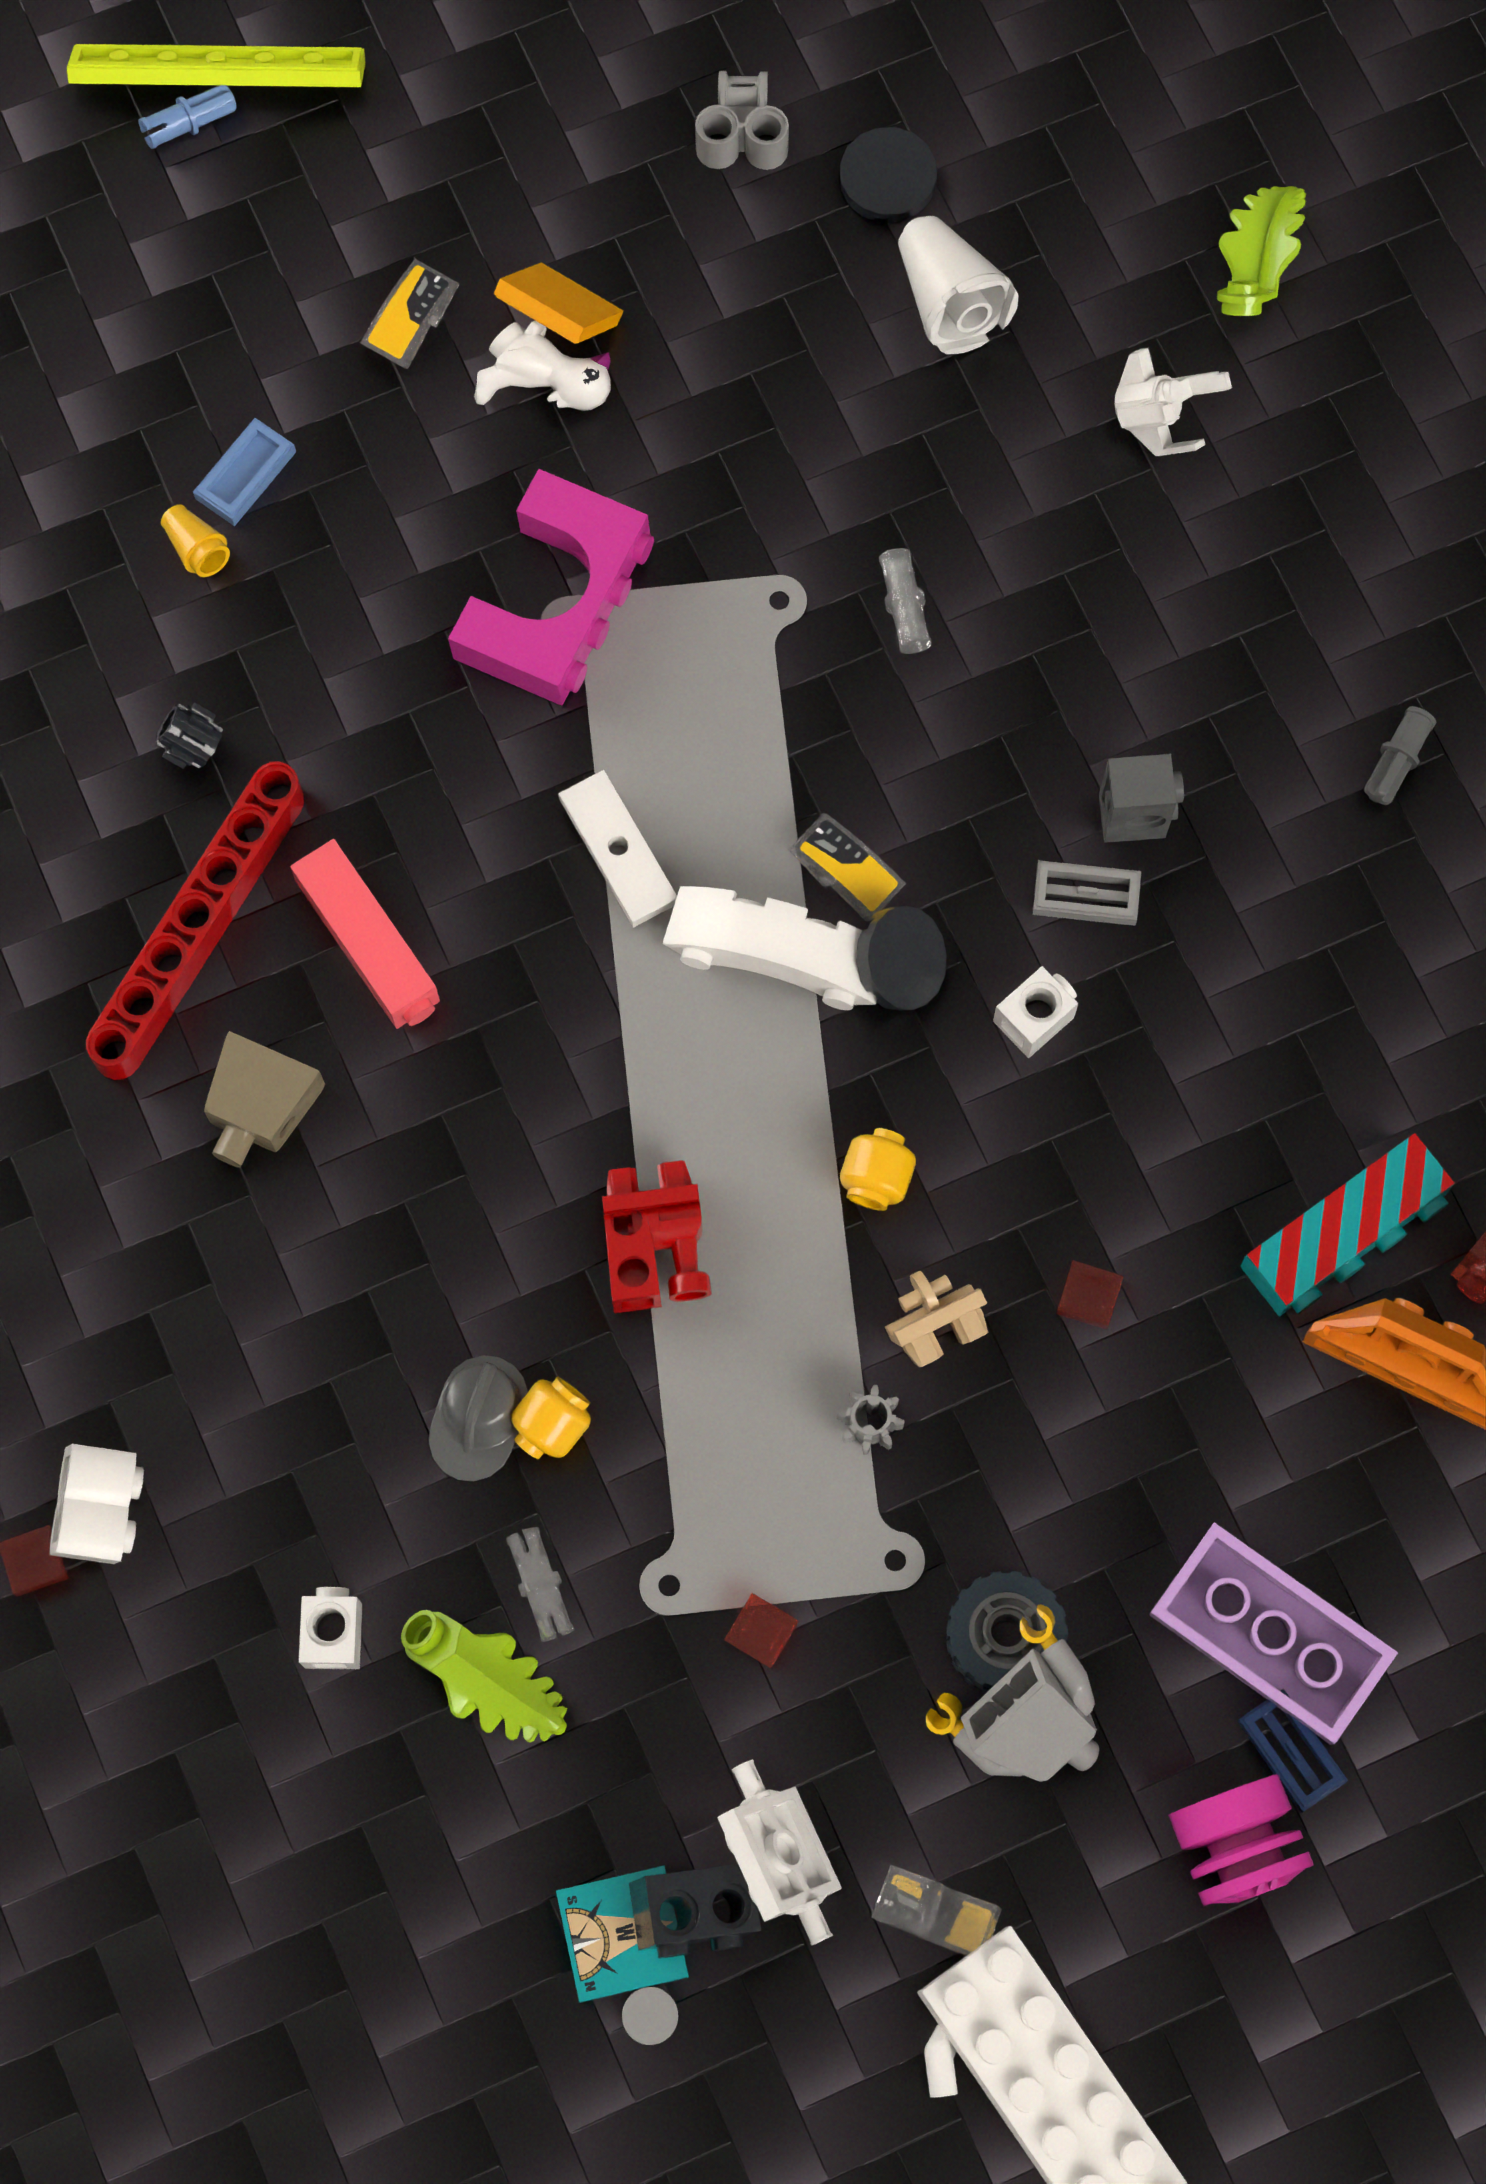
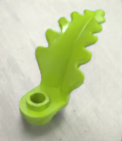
M1273 186L1270 189L1260 188L1257 191L1258 197L1251 194L1244 197V202L1250 210L1234 209L1231 212L1230 218L1238 231L1226 232L1219 240L1220 250L1232 273V281H1228V287L1217 292V300L1222 302L1223 314L1233 316L1259 315L1262 313V303L1277 298L1280 277L1299 254L1301 248L1300 240L1290 235L1305 220L1303 214H1295L1306 204L1304 189L1294 186Z
M429 1610L419 1611L408 1619L401 1633V1642L405 1647L406 1654L414 1662L442 1679L449 1707L454 1716L463 1719L469 1716L475 1709H479L480 1726L484 1732L491 1733L500 1721L504 1719L505 1734L508 1739H517L520 1730L523 1728V1737L529 1743L535 1740L538 1733L540 1739L544 1742L552 1734L561 1735L564 1733L567 1724L563 1717L567 1712V1708L564 1706L557 1707L562 1700V1695L558 1692L546 1694L554 1685L550 1677L546 1676L531 1680V1676L538 1666V1661L534 1657L527 1656L514 1660L511 1659L516 1646V1642L511 1635L507 1633L473 1634L443 1613L431 1612Z

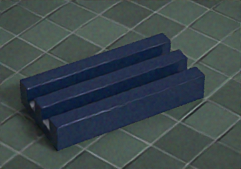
M1283 1688V1689L1281 1690V1692H1282L1283 1694H1285L1286 1696H1288V1694L1286 1693V1691H1285L1284 1688ZM1267 1699L1238 1719L1237 1722L1273 1774L1279 1775L1284 1790L1300 1813H1303L1348 1780L1316 1734L1294 1717L1284 1712L1330 1778L1329 1781L1322 1785L1272 1713V1710L1277 1705ZM1262 1718L1312 1791L1309 1795H1305L1255 1722L1258 1719Z

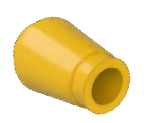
M175 505L163 514L161 526L165 529L187 571L197 573L200 577H209L219 572L226 565L230 557V551L227 548V540L221 533L187 510L184 505Z

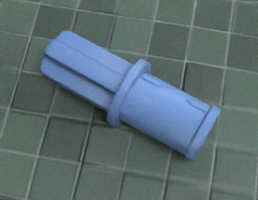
M218 85L189 99L180 96L176 99L175 105L150 116L142 117L138 122L142 133L157 126L162 127V130L144 138L148 146L154 149L158 145L187 132H190L191 135L198 134L199 127L233 113L237 107L234 95L228 86Z

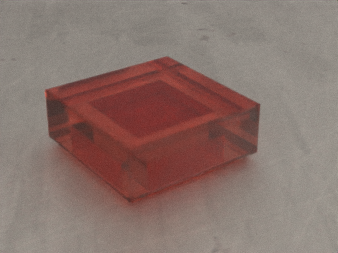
M1073 1260L1056 1314L1107 1330L1124 1276Z
M48 1525L0 1542V1552L12 1592L15 1596H20L69 1579L63 1558L49 1555L52 1526Z
M752 1593L724 1640L772 1669L800 1621Z

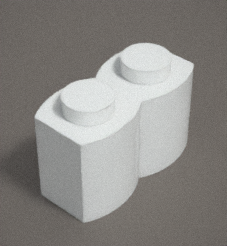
M71 1444L65 1448L49 1555L115 1564L121 1561L123 1553L131 1552L135 1539L136 1522L128 1520L130 1499L139 1498L144 1475L143 1467L136 1466V1453Z

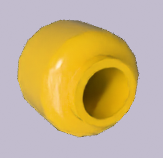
M876 1128L873 1135H859L851 1141L840 1172V1181L842 1186L848 1190L847 1198L863 1207L878 1211H885L888 1205L903 1201L916 1166V1158L903 1145L905 1138L902 1135L888 1129Z
M556 1377L553 1382L543 1379L538 1380L511 1414V1422L519 1432L514 1441L525 1452L536 1459H540L544 1453L556 1458L564 1457L590 1425L591 1417L586 1410L590 1404L589 1400L575 1387L559 1377Z

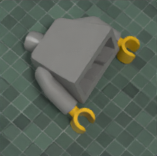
M1040 1604L1037 1606V1612L1045 1620L1047 1628L1042 1631L1033 1630L1029 1626L1028 1621L1022 1616L1020 1632L1027 1641L1042 1645L1044 1651L1041 1654L1032 1649L962 1717V1704L956 1696L950 1693L941 1694L937 1700L940 1708L949 1714V1719L941 1717L932 1708L926 1714V1724L930 1731L940 1735L950 1732L955 1737L953 1744L984 1773L989 1775H1025L1042 1782L1049 1780L1066 1763L1077 1770H1087L1095 1763L1099 1754V1745L1092 1740L1097 1730L1090 1714L1094 1708L1095 1700L1087 1672L1064 1639L1058 1641L1052 1633L1055 1617L1047 1606Z

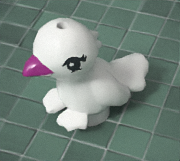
M534 320L524 330L518 322H514L501 331L491 343L489 351L497 358V361L493 366L480 370L477 373L474 398L477 404L484 405L497 390L508 386L526 388L550 386L554 391L550 393L547 401H557L558 408L570 407L581 411L592 410L605 402L611 390L608 373L611 363L609 352L591 358H572L562 354L544 337L547 330L546 326Z

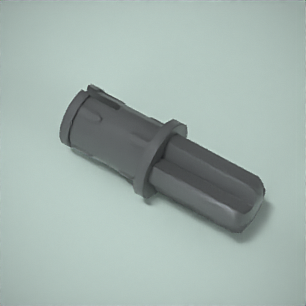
M1408 707L1391 741L1385 742L1381 746L1380 752L1382 757L1364 788V792L1373 802H1379L1384 805L1390 804L1408 771L1416 769L1419 763L1417 755L1430 731L1437 723L1436 719L1429 712L1418 707Z

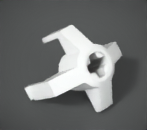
M1148 348L1139 349L1129 355L1115 394V412L1122 428L1132 432L1155 456L1196 451L1205 445L1204 439L1173 443L1168 425L1174 424L1180 418L1179 415L1184 400L1193 395L1231 389L1229 373L1215 371L1178 378H1171L1167 375L1155 376Z

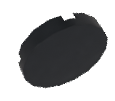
M897 127L875 128L859 135L846 148L840 163V189L848 205L862 217L875 220L876 217L887 219V222H901L916 216L930 203L937 183L936 159L928 144L914 133Z
M902 905L877 911L870 918L874 920L870 923L868 929H863L858 939L856 963L861 983L867 992H873L875 997L880 1000L875 1002L883 1008L904 1011L927 1005L939 992L946 972L947 954L940 930L934 920L919 908Z

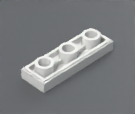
M604 770L558 793L559 800L633 928L675 905L677 898L675 891ZM616 846H623L627 849L622 855H614L610 852Z

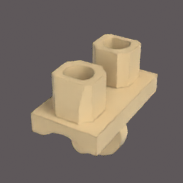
M918 1271L910 1275L914 1291L898 1298L905 1313L920 1305L923 1307L885 1326L891 1341L903 1347L915 1365L923 1367L944 1355L934 1335V1330L950 1323L958 1342L961 1344L970 1343L988 1333L984 1314L980 1308L987 1304L981 1289L974 1290L970 1284L937 1300V1296L953 1289L948 1277L944 1275L929 1283L925 1275Z

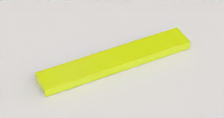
M76 44L73 47L67 65L69 84L361 87L365 69L364 49L358 47Z

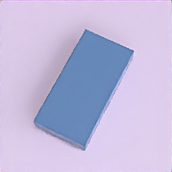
M254 418L193 491L195 499L235 526L296 453L294 444Z

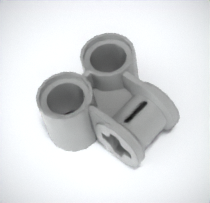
M719 71L718 105L708 106L703 109L697 116L695 123L697 157L707 167L714 169L726 168L735 162L739 152H745L750 164L764 170L775 169L787 158L789 141L788 119L783 111L767 105L768 71H760L758 76H728L727 71ZM714 134L726 136V138L721 140H714L709 137ZM761 135H771L775 139L764 141L758 137Z

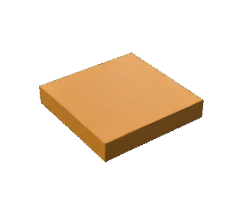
M542 262L500 278L494 291V295L498 299L574 344L616 327L623 314L622 309Z

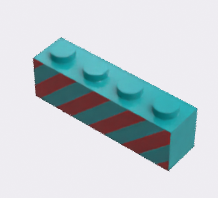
M1414 1133L1248 1253L1240 1267L1279 1317L1290 1308H1293L1297 1314H1300L1323 1296L1322 1292L1318 1289L1333 1277L1339 1283L1344 1282L1365 1265L1361 1257L1374 1247H1377L1381 1253L1387 1251L1407 1235L1406 1231L1402 1228L1404 1225L1417 1216L1424 1223L1449 1204L1444 1196H1446L1455 1183Z

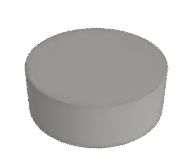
M655 1987L641 1988L631 1994L624 2004L622 2011L623 2026L628 2035L641 2044L656 2045L662 2043L673 2034L677 2027L678 2009L676 2003L662 1989Z

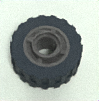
M1001 1571L992 1572L990 1576L983 1579L981 1576L975 1579L967 1590L963 1589L957 1596V1601L954 1606L952 1605L949 1613L946 1644L948 1654H951L954 1668L957 1673L960 1671L965 1677L964 1681L971 1687L975 1685L982 1689V1693L986 1694L1032 1649H1035L1040 1654L1044 1651L1040 1643H1031L1023 1636L1022 1640L1014 1646H1001L993 1639L991 1634L992 1629L1002 1622L1012 1623L1020 1629L1022 1616L1028 1621L1029 1626L1033 1630L1042 1631L1046 1629L1047 1624L1037 1612V1606L1040 1604L1047 1606L1055 1617L1052 1633L1058 1641L1064 1639L1067 1643L1068 1625L1065 1623L1066 1614L1063 1606H1059L1054 1592L1050 1588L1047 1590L1042 1586L1040 1580L1033 1576L1031 1578L1022 1576V1572L1011 1571V1573H1001Z

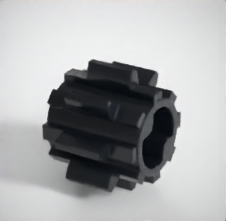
M195 702L192 706L188 705L187 707L181 703L175 704L168 715H166L156 735L157 740L155 744L166 749L162 757L182 769L186 765H194L197 768L203 767L215 752L222 737L221 732L223 728L213 722L216 714Z

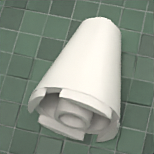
M917 217L905 226L898 245L928 340L933 346H938L940 351L946 354L965 353L981 347L990 341L986 333L997 324L1003 330L1010 323L1017 310L1019 295L1011 280L938 217Z

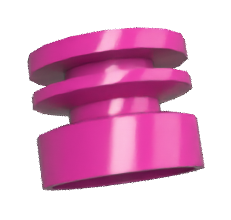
M1278 1774L1234 1788L1168 1815L1182 1850L1208 1847L1211 1858L1190 1871L1192 1878H1200L1216 1871L1222 1884L1198 1893L1203 1906L1212 1903L1236 1904L1287 1885L1305 1868L1314 1865L1309 1852L1286 1860L1281 1852L1280 1847L1301 1840L1303 1836L1300 1830L1274 1834L1270 1823L1292 1809Z

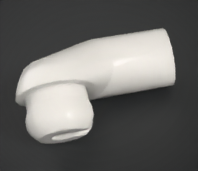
M939 2024L936 2026L924 2050L930 2097L958 2094L953 2061L957 2051Z

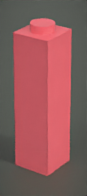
M333 838L292 864L290 868L297 885L395 1028L398 1029L406 1023L409 1026H413L428 1018L435 1010L434 1005L440 1002L435 984L335 839Z

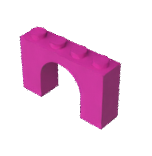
M538 469L516 510L520 531L576 557L590 574L589 583L584 595L567 612L542 620L522 618L471 596L448 641L453 659L563 706L569 692L576 693L580 689L587 673V664L584 663L592 648L599 650L603 645L610 627V622L607 619L614 606L621 607L626 601L632 585V579L629 577L637 563L643 565L646 562L653 547L654 537L650 535L647 514Z

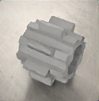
M873 1385L870 1395L863 1397L860 1393L858 1394L851 1390L849 1392V1400L852 1408L847 1407V1410H838L837 1413L838 1420L845 1422V1425H850L849 1429L843 1434L842 1441L847 1443L853 1442L856 1439L863 1443V1455L869 1453L871 1444L878 1442L880 1446L883 1445L886 1449H891L892 1440L888 1431L901 1430L904 1426V1420L897 1418L896 1415H892V1411L898 1405L899 1399L893 1397L884 1400L879 1397L878 1385ZM863 1410H866L870 1415L879 1412L883 1415L886 1423L878 1430H875L870 1424L861 1428L857 1424L855 1417Z

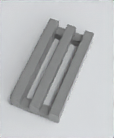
M1038 860L1032 915L1135 926L1138 915L1141 871ZM1047 877L1129 886V892L1084 886L1047 884ZM1045 897L1127 905V908L1045 900Z

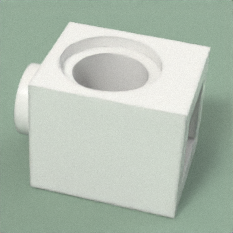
M1042 966L996 1006L993 1022L1030 1058L1074 1019L1078 1002L1075 1000L1077 997L1076 992L1065 978L1057 973L1051 976ZM1033 1000H1041L1051 1007L1053 1013L1046 1018H1036L1029 1014L1025 1005Z
M319 1587L316 1588V1596H302L299 1663L305 1669H360L362 1603L357 1597H349L348 1588ZM329 1614L343 1616L345 1619V1629L339 1638L333 1641L319 1639L317 1627L323 1617Z

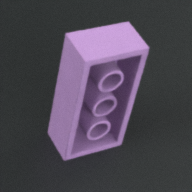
M1215 1522L1149 1614L1264 1698L1273 1702L1282 1711L1308 1727L1330 1745L1335 1744L1398 1654L1393 1648ZM1283 1688H1284V1690L1286 1691V1693L1288 1694V1696H1286L1285 1694H1283V1693L1281 1692V1690H1282Z

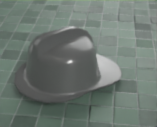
M484 1355L467 1359L453 1369L444 1384L430 1427L429 1446L432 1457L441 1470L457 1480L475 1482L491 1477L505 1465L513 1450L514 1438L517 1436L518 1431L511 1422V1414L528 1392L524 1377L513 1364L500 1357Z

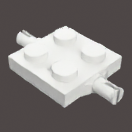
M753 1759L734 1767L731 1770L734 1772L746 1800L742 1801L739 1807L733 1808L717 1818L725 1833L727 1846L734 1854L748 1884L750 1897L758 1907L764 1922L782 1914L799 1915L810 1939L811 1946L833 1936L819 1908V1904L823 1902L825 1897L842 1889L796 1787L781 1792L771 1789L766 1790Z

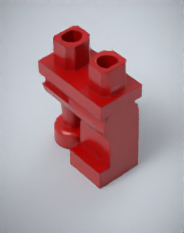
M683 1160L657 1165L660 1189L639 1191L636 1168L627 1167L608 1171L607 1196H602L614 1313L662 1307L654 1252L658 1250L671 1249L677 1274L671 1276L667 1282L669 1299L671 1301H694L706 1298L712 1294L709 1275L706 1272L698 1271L697 1242L702 1236V1215L698 1185L691 1183L687 1166Z

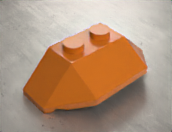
M1384 1298L1315 1321L1306 1332L1303 1343L1486 1430V1348L1483 1344L1473 1340L1474 1334L1465 1327L1447 1321L1441 1325L1424 1317V1310L1410 1301L1395 1298L1394 1302Z

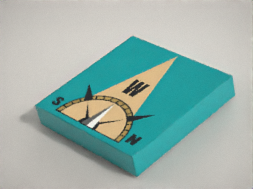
M665 1865L556 1890L580 2003L689 1978L684 1955L658 1959L657 1949L638 1951L629 1883L644 1876L666 1874ZM663 1902L660 1907L661 1921L667 1928L675 1930L678 1924L674 1906L668 1902Z

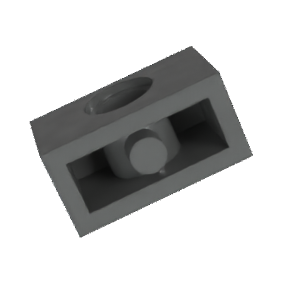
M1171 754L1108 759L1099 792L1104 843L1166 838L1171 820L1178 819V803L1184 800L1181 771L1173 772Z

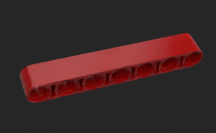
M279 761L269 762L262 765L255 772L89 1031L86 1039V1050L98 1071L105 1077L113 1080L125 1079L139 1068L301 813L304 805V794L294 769L288 764ZM276 785L290 787L289 793L281 799L266 797L268 791ZM259 827L264 830L262 835L253 842L239 840L241 833L247 828ZM223 869H231L237 872L235 878L230 883L225 885L212 883L213 877ZM195 912L209 914L208 920L203 926L198 928L185 926L186 919ZM168 955L182 957L176 969L168 972L157 970L159 962ZM141 998L154 1000L152 1008L147 1013L137 1016L130 1014V1008L136 1000ZM114 1041L126 1043L125 1050L119 1057L110 1060L102 1058V1052L108 1044Z

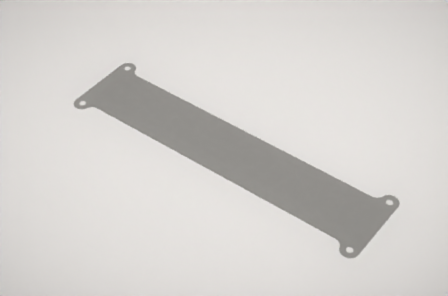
M769 575L630 590L624 604L621 607L614 606L607 619L610 622V627L603 645L599 650L592 648L584 663L587 664L585 687L594 772L596 774L602 770L605 771L676 895H678L680 886L710 887L733 890L737 893L736 898L752 900L764 906L768 897L806 908L775 654V642L778 634L784 627L796 622L803 615L807 605V596L804 588L792 577ZM781 591L788 595L789 604L786 608L777 610L770 605L769 598L774 592ZM583 595L565 596L555 599L545 608L541 620L553 618L567 612L578 603ZM616 846L610 852L614 855H622L627 849L623 846ZM606 881L639 1191L660 1189L657 1165L665 1162L685 1161L691 1183L698 1185L702 1215V1236L697 1242L698 1271L706 1272L709 1275L712 1294L703 1299L687 1302L671 1301L669 1299L667 1282L671 1276L677 1274L671 1249L654 1251L662 1307L651 1308L673 1513L674 1539L669 1550L660 1558L650 1562L644 1569L639 1584L641 1597L645 1604L656 1613L679 1615L906 1589L916 1583L923 1573L925 1566L923 1549L914 1537L890 1528L881 1518L877 1504L871 1447L869 1453L863 1455V1443L856 1439L853 1442L844 1443L842 1437L850 1425H845V1422L837 1419L838 1410H847V1407L852 1408L849 1392L854 1390L863 1397L864 1387L817 995L795 984L756 972L711 965L708 970H702L682 963L679 953L662 944L674 906L633 928ZM863 1410L855 1417L857 1424L861 1428L868 1425L867 1412ZM891 1550H899L905 1555L906 1564L900 1571H891L885 1565V1556ZM665 1575H673L680 1582V1589L673 1596H665L659 1590V1581Z

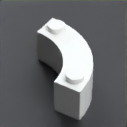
M680 886L662 944L679 953L682 963L702 970H708L711 965L774 977L823 996L822 1001L825 1004L840 1010H852L853 1005H876L875 1001H877V998L873 992H867L860 981L856 963L857 944L862 930L842 921H839L837 926L823 920L806 919L807 908L768 897L764 906L752 900L736 898L737 893L733 890Z

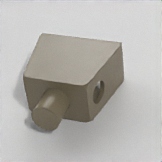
M229 1031L222 1048L204 1110L210 1123L223 1129L212 1154L225 1163L241 1167L252 1143L277 1152L322 1092L325 1083L320 1071Z

